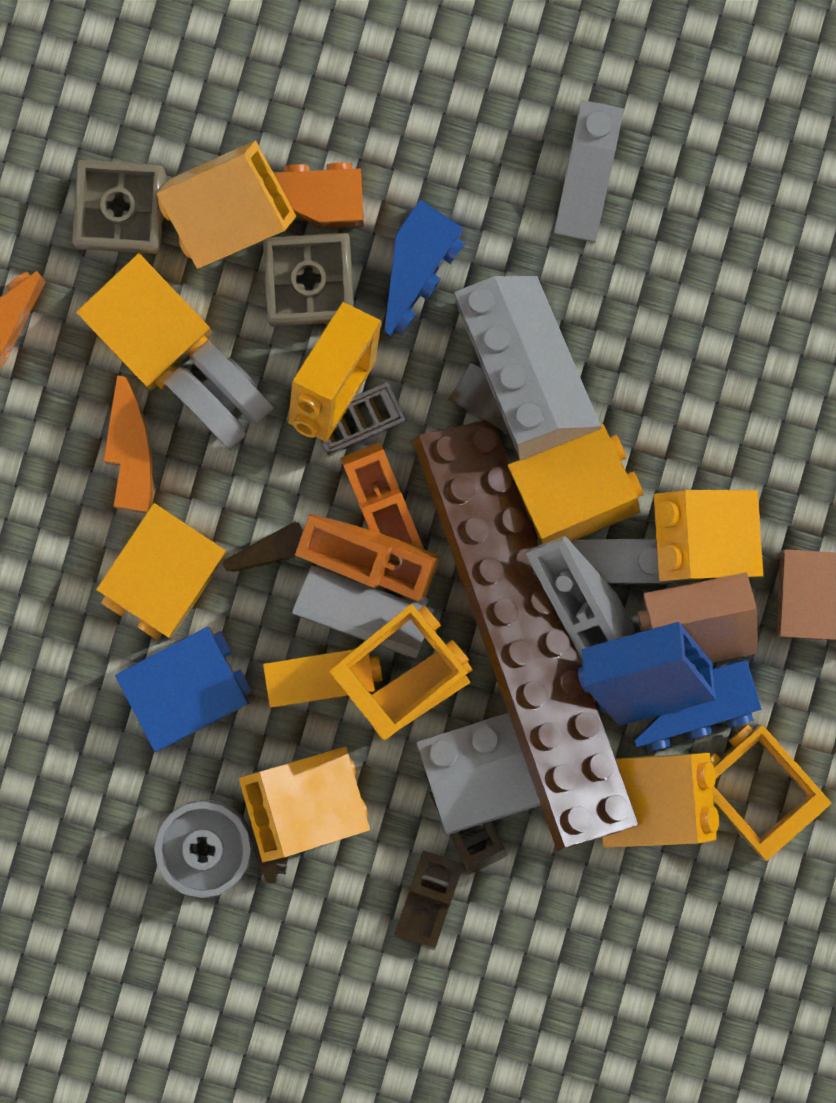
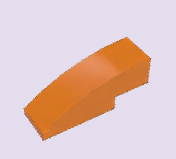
M117 376L103 461L109 465L120 466L114 507L120 510L147 514L153 505L154 464L149 431L141 405L130 381L126 377Z
M377 442L340 457L369 530L424 549L381 443Z
M313 514L308 516L295 556L375 588L379 585L418 602L427 596L441 558L440 555L398 539Z

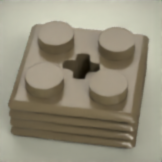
M94 160L78 161L72 235L74 246L77 249L159 254L161 251L163 214L160 211L158 205L159 198L156 193L165 184L166 172L163 166ZM123 197L126 205L130 206L129 211H123L122 217H116L114 212L108 209L109 205L117 203V198Z
M347 233L270 237L263 241L267 319L270 326L328 324L342 302L354 307L350 236ZM305 270H313L315 277H321V282L314 284V290L307 291L303 284H297V279L304 278Z

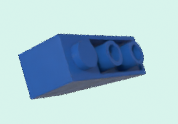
M421 199L401 226L395 238L385 323V337L390 340L396 331L401 335L406 332L417 315L411 309L421 296L426 300L430 297L441 280L435 274L443 262L446 261L451 265L465 245L460 240L463 235V228Z
M747 660L714 668L716 700L656 716L632 740L633 746L639 747L644 745L645 751L648 753L671 746L669 737L685 733L687 740L711 734L710 725L727 720L728 727L731 728L754 721L752 713L762 710Z

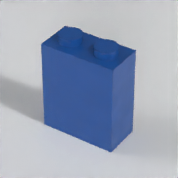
M680 622L582 649L583 667H580L578 670L580 684L586 693L589 692L596 699L602 712H607L619 726L716 700L713 663Z
M206 627L115 675L154 752H159L250 704L246 695L253 691L241 669L233 672L226 658L233 653L221 631L214 634L210 627Z

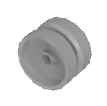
M207 340L192 354L194 365L207 379L201 383L188 369L179 367L164 383L218 440L231 451L246 436L244 427L231 412L236 408L250 422L258 424L274 408L256 389L257 384L231 357L227 359Z
M210 799L189 802L169 814L158 830L154 847L157 867L166 882L182 894L198 898L220 895L235 886L250 867L254 851L250 827L242 814L227 803ZM202 839H207L208 845L214 846L213 852L208 856L202 855L198 851V843Z

